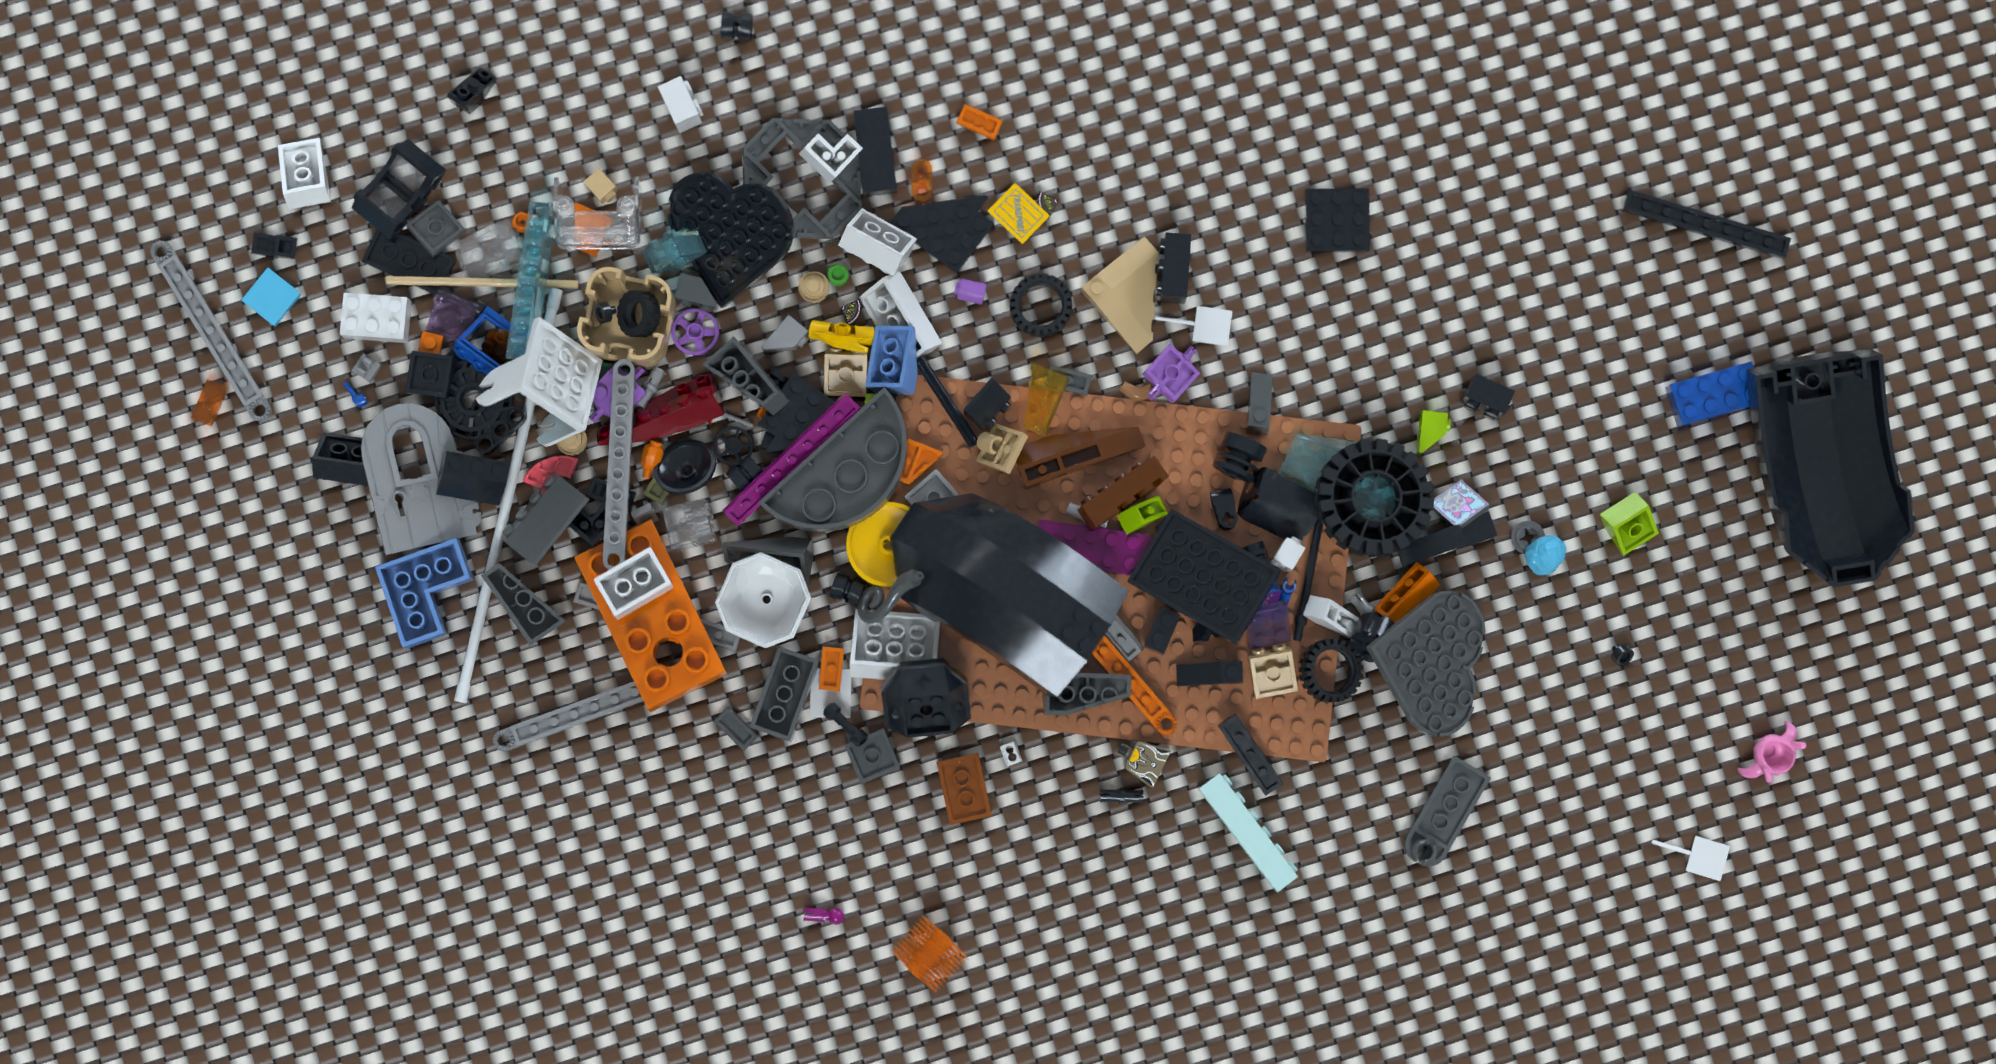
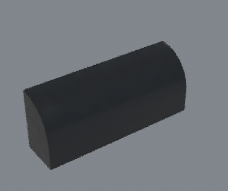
M887 106L853 110L857 143L863 148L858 153L863 194L886 195L897 193Z

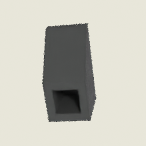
M680 273L675 293V299L679 301V305L691 307V305L700 306L699 309L706 312H712V309L718 310V305L702 278Z

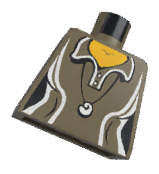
M1137 741L1134 748L1122 743L1116 755L1127 760L1124 769L1147 786L1153 788L1171 751Z

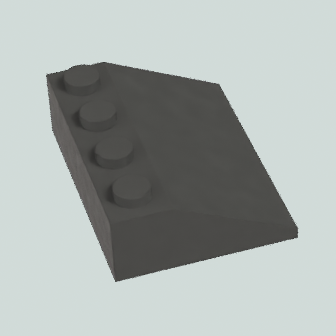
M556 472L544 479L541 489L531 495L528 505L517 512L516 519L512 524L504 528L503 535L501 536L504 542L534 567L589 501L586 496Z

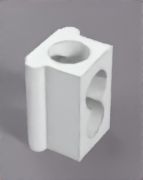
M1016 741L1000 746L1006 767L1022 762ZM1008 746L1013 748V753L1016 755L1014 761L1008 759L1009 753L1006 751Z

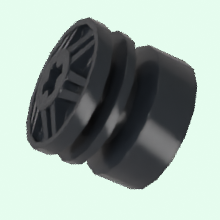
M1226 432L1221 446L1228 453L1218 452L1216 456L1222 461L1214 460L1212 466L1227 477L1253 483L1255 476L1249 472L1257 473L1258 468L1251 464V461L1262 462L1267 448L1240 434Z

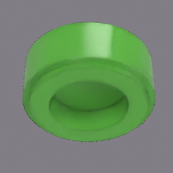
M835 264L829 268L828 279L830 283L835 286H842L848 281L849 273L844 265Z

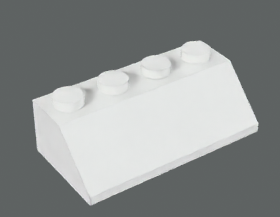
M900 271L894 276L888 275L883 277L859 297L875 325L915 327L917 358L922 355L926 356L942 344Z

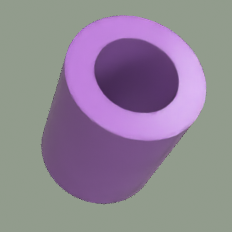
M962 279L961 283H956L954 294L958 295L957 299L982 305L987 284Z

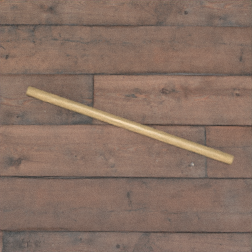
M386 276L387 285L578 289L579 286L578 280Z

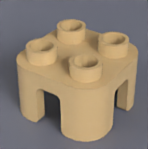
M603 267L592 273L588 279L585 291L589 298L586 318L580 317L577 326V334L581 343L588 351L601 359L616 362L626 359L631 361L633 365H639L640 367L657 365L666 355L676 312V299L667 283L661 278L652 275H645V280L625 275L623 270L614 267ZM627 291H650L659 301L660 323L657 326V330L651 336L629 337L620 330L616 314L612 315L611 322L600 324L595 316V304L606 301L610 307L615 306L617 310L619 300ZM640 303L637 304L635 310V319L637 324H639L642 319V307Z

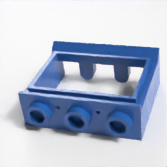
M489 306L455 340L453 350L459 358L466 359L477 371L483 372L486 375L501 365L468 342L486 321L493 324L495 329H503L513 334L525 349L529 340L527 334Z

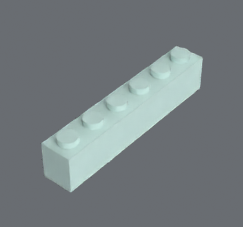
M1218 773L1198 788V790L1275 892H1279L1298 877L1295 873L1298 871L1291 861L1287 862L1282 855L1285 852L1278 843L1275 845L1269 839L1272 835L1267 828L1259 826L1256 822L1259 819L1252 809L1247 810L1243 804L1246 801L1239 792L1234 793L1230 787L1233 785L1226 775L1222 776Z

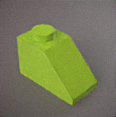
M1426 410L1420 412L1416 455H1421L1446 435V431H1450L1451 419H1448V413Z
M1158 495L1130 507L1117 515L1127 535L1168 515V512Z

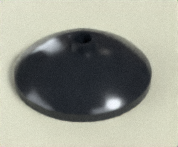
M694 439L677 441L664 449L661 462L654 467L655 480L664 491L671 494L683 495L695 492L706 485L712 478L716 469V457L712 449L702 441Z

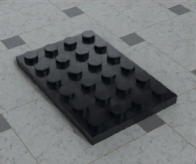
M1171 509L1127 582L1237 645L1280 576L1281 570Z

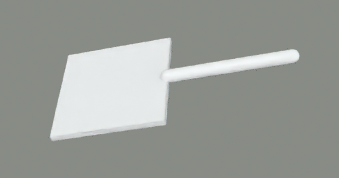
M1197 306L1195 321L1161 316L1155 317L1159 321L1193 325L1192 341L1228 346L1232 311Z
M1698 836L1694 838L1691 851L1656 840L1651 841L1652 844L1690 855L1685 871L1721 881L1730 846Z

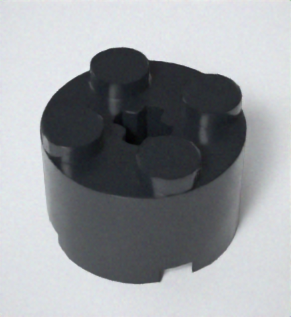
M1372 612L1359 616L1349 642V646L1356 649L1358 654L1370 663L1374 662L1366 647L1395 624L1389 617L1382 615L1381 618L1375 616L1376 613Z

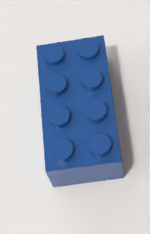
M1752 361L1676 382L1665 387L1677 428L1750 408L1747 370L1754 368Z

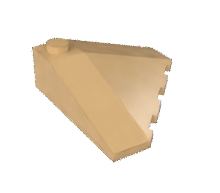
M1145 236L1100 271L1081 289L1083 295L1136 354L1153 341L1151 325L1155 313L1153 294L1154 290H1156L1157 282L1155 263L1158 261V251Z

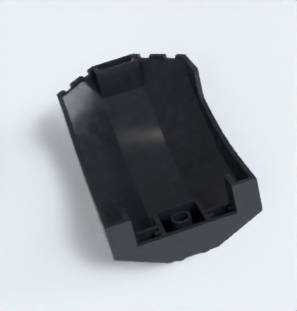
M1873 349L1824 352L1782 359L1748 369L1747 380L1759 468L1771 514L1786 553L1832 587L1876 581L1882 574L1880 572L1888 562L1891 563L1901 550L1900 547L1907 538L1910 539L1915 532L1911 490L1900 482L1893 449L1886 398L1883 355Z
M973 493L913 503L889 537L897 578L912 569L921 571L924 575L920 585L905 592L901 599L931 621L942 622L1049 697H1057L1087 662L1112 625L1129 591L1089 560L1046 531L1006 508Z

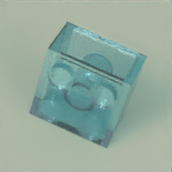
M687 228L678 232L674 229L667 231L663 234V238L649 242V246L642 250L652 274L677 271L707 253L698 231L688 230Z

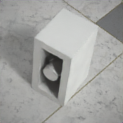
M1293 536L1291 538L1286 537L1271 563L1289 574L1305 550V547L1302 546L1303 542Z

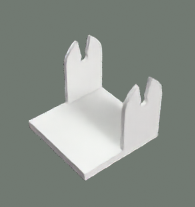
M538 317L533 321L525 354L489 372L479 387L492 388L486 390L475 399L480 405L485 407L517 392L522 393L550 412L540 427L553 428L536 439L545 447L551 446L586 430L603 360L541 317Z

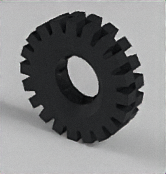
M1379 438L1375 441H1371V439L1360 440L1341 449L1331 457L1320 471L1322 474L1317 478L1315 485L1317 494L1314 495V506H1318L1319 510L1316 515L1319 523H1324L1326 527L1323 531L1330 539L1334 537L1337 540L1336 545L1343 550L1348 548L1352 550L1351 554L1358 556H1387L1410 545L1423 533V528L1428 525L1431 518L1429 512L1434 507V499L1431 498V493L1434 491L1432 481H1427L1426 475L1429 473L1424 464L1420 466L1417 463L1419 458L1412 451L1409 453L1404 451L1405 446L1396 442L1390 444L1388 440ZM1365 476L1385 479L1395 492V507L1392 513L1386 514L1387 518L1376 520L1375 517L1368 518L1360 512L1361 509H1358L1355 504V486L1358 481L1361 483Z

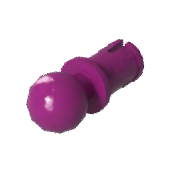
M804 907L803 921H818L825 924V920H829L830 923L839 925L845 918L844 912L839 908H833L828 912L826 907L824 909Z

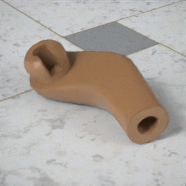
M1125 381L1119 390L1134 401H1143L1149 399L1147 393L1150 392L1153 385L1148 384L1138 387Z

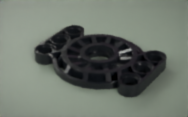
M453 348L446 354L455 357L448 399L434 398L436 414L443 420L447 419L453 425L452 429L450 428L453 435L466 440H476L475 448L477 451L489 455L525 423L527 413L520 406H513L514 394L492 405L481 406L478 410H469L465 405L466 395L474 390L484 393L492 387H479L487 375L477 371L466 359L458 361ZM439 402H440V406H441V409H442V412H443L442 414H441L440 409H439ZM515 410H520L522 413L519 421H513L511 418ZM505 425L506 433L498 436L496 434L497 426ZM460 429L464 432H468L469 436L461 435L457 432ZM489 439L491 442L490 448L485 451L482 450L480 447L482 440Z

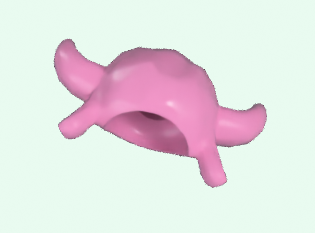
M1784 721L1786 731L1782 736L1774 734L1765 735L1753 748L1755 763L1748 768H1737L1738 772L1746 778H1757L1764 774L1768 783L1772 782V775L1778 776L1787 773L1794 765L1797 755L1796 750L1806 748V743L1794 742L1797 736L1795 726L1788 721Z

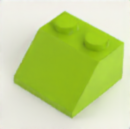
M1636 492L1600 514L1606 531L1623 556L1659 534L1649 505Z

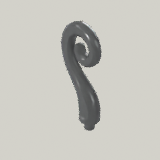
M912 569L901 574L895 580L885 600L882 587L876 585L868 587L861 595L857 611L860 619L869 624L881 621L893 609L905 592L920 585L921 580L924 578L923 573ZM875 595L873 601L869 604L871 598ZM868 607H870L871 609H873V610H875V611L869 612V608H868Z

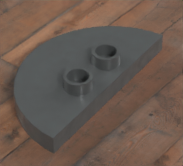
M884 387L758 503L781 522L798 529L815 532H830L852 527L879 511L888 502L900 484L908 457V435L904 418L887 389Z

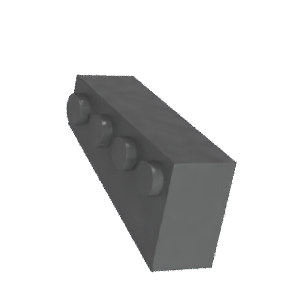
M734 336L702 364L715 376L772 415H775L789 402L747 348Z
M500 563L481 575L529 646L566 622Z

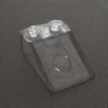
M509 219L487 226L452 245L464 278H486L526 263L516 232Z

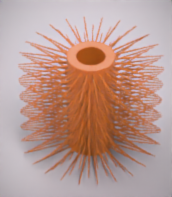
M921 915L927 923L919 919L920 923H923V927L915 922L916 925L920 926L921 930L912 925L918 932V934L913 933L916 938L910 936L913 942L906 938L908 944L902 941L904 944L902 945L899 942L900 948L894 945L897 951L892 948L891 950L913 975L920 979V981L922 980L931 990L938 993L934 986L939 990L941 989L937 983L944 987L940 979L947 983L940 973L950 980L949 976L944 974V971L953 976L947 967L956 973L950 964L956 967L954 961L960 963L956 957L963 960L960 954L966 958L967 956L946 933L933 925V922Z

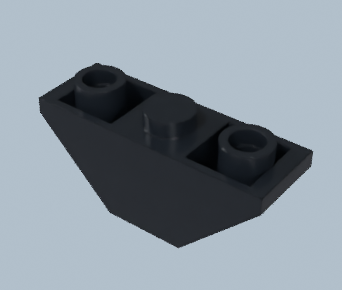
M479 67L451 90L447 97L453 105L470 115L482 104L497 81V77Z

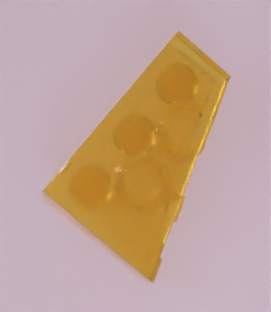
M1031 362L1030 370H1032V376L1028 387L1030 394L1029 402L1026 405L1024 428L1045 437L1070 378Z

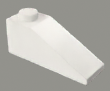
M1310 595L1303 613L1305 617L1349 639H1351L1359 619L1331 599Z

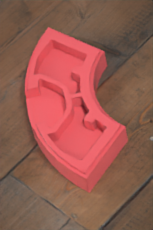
M553 456L535 464L528 471L523 482L541 489L544 479L554 472L561 477L571 479L579 459L570 456Z

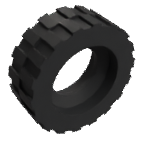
M627 291V293L622 295L623 297L619 300V305L617 306L616 315L620 330L629 337L651 336L657 330V326L660 323L659 319L661 318L658 299L650 291ZM638 303L642 307V319L639 324H637L635 319V310Z

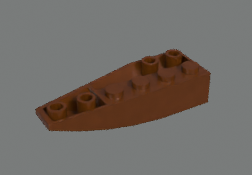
M1139 427L1056 434L1024 444L1016 464L1025 489L1146 446Z

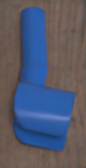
M348 382L343 384L351 394L352 400L357 407L368 404L363 393L357 395Z

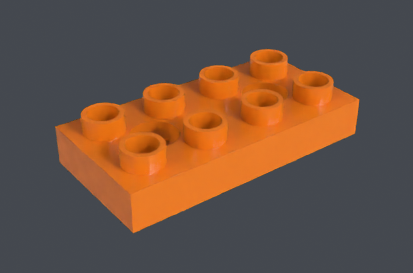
M652 520L627 531L625 561L651 547L674 588L619 620L612 613L593 580L609 571L603 564L604 543L574 557L637 689L650 712L727 675ZM612 555L608 559V563L611 566H616L620 562L618 555ZM666 641L680 643L683 648L680 661L671 667L664 666L661 663L658 664L656 661L657 649Z

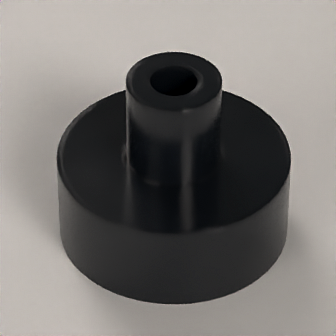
M606 301L596 303L594 307L596 319L600 324L611 322L612 315L617 313L616 307H610Z
M1615 644L1612 647L1611 659L1617 666H1624L1632 660L1634 651L1628 645L1620 646Z

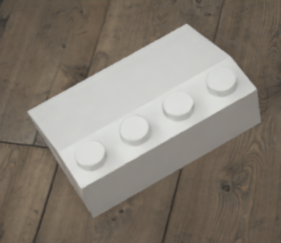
M855 609L850 677L887 680L900 662L938 658L940 622H933L923 614L889 612L881 621L869 624L860 619L858 611Z

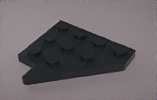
M987 195L901 207L890 222L891 225L917 238L915 242L917 246L955 274L959 273L995 225L994 222L979 212L988 199Z
M793 373L781 390L789 402L775 415L766 411L757 426L774 437L764 452L768 454L786 450L835 401Z

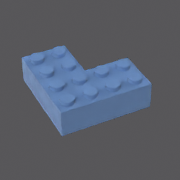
M457 538L375 567L401 645L406 649L448 635L434 594L474 580L461 541Z

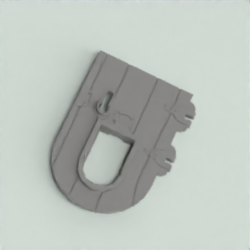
M410 403L397 404L384 409L367 425L362 437V462L385 555L446 542L454 538L459 539L476 535V526L481 523V512L473 513V509L480 508L479 502L436 495L442 453L445 451L465 453L456 450L454 438L445 421L433 410L421 405ZM411 427L418 431L423 441L430 474L422 475V477L417 479L401 480L392 447V436L401 428ZM395 495H400L402 498L401 504L405 516L400 517L398 502L394 499Z

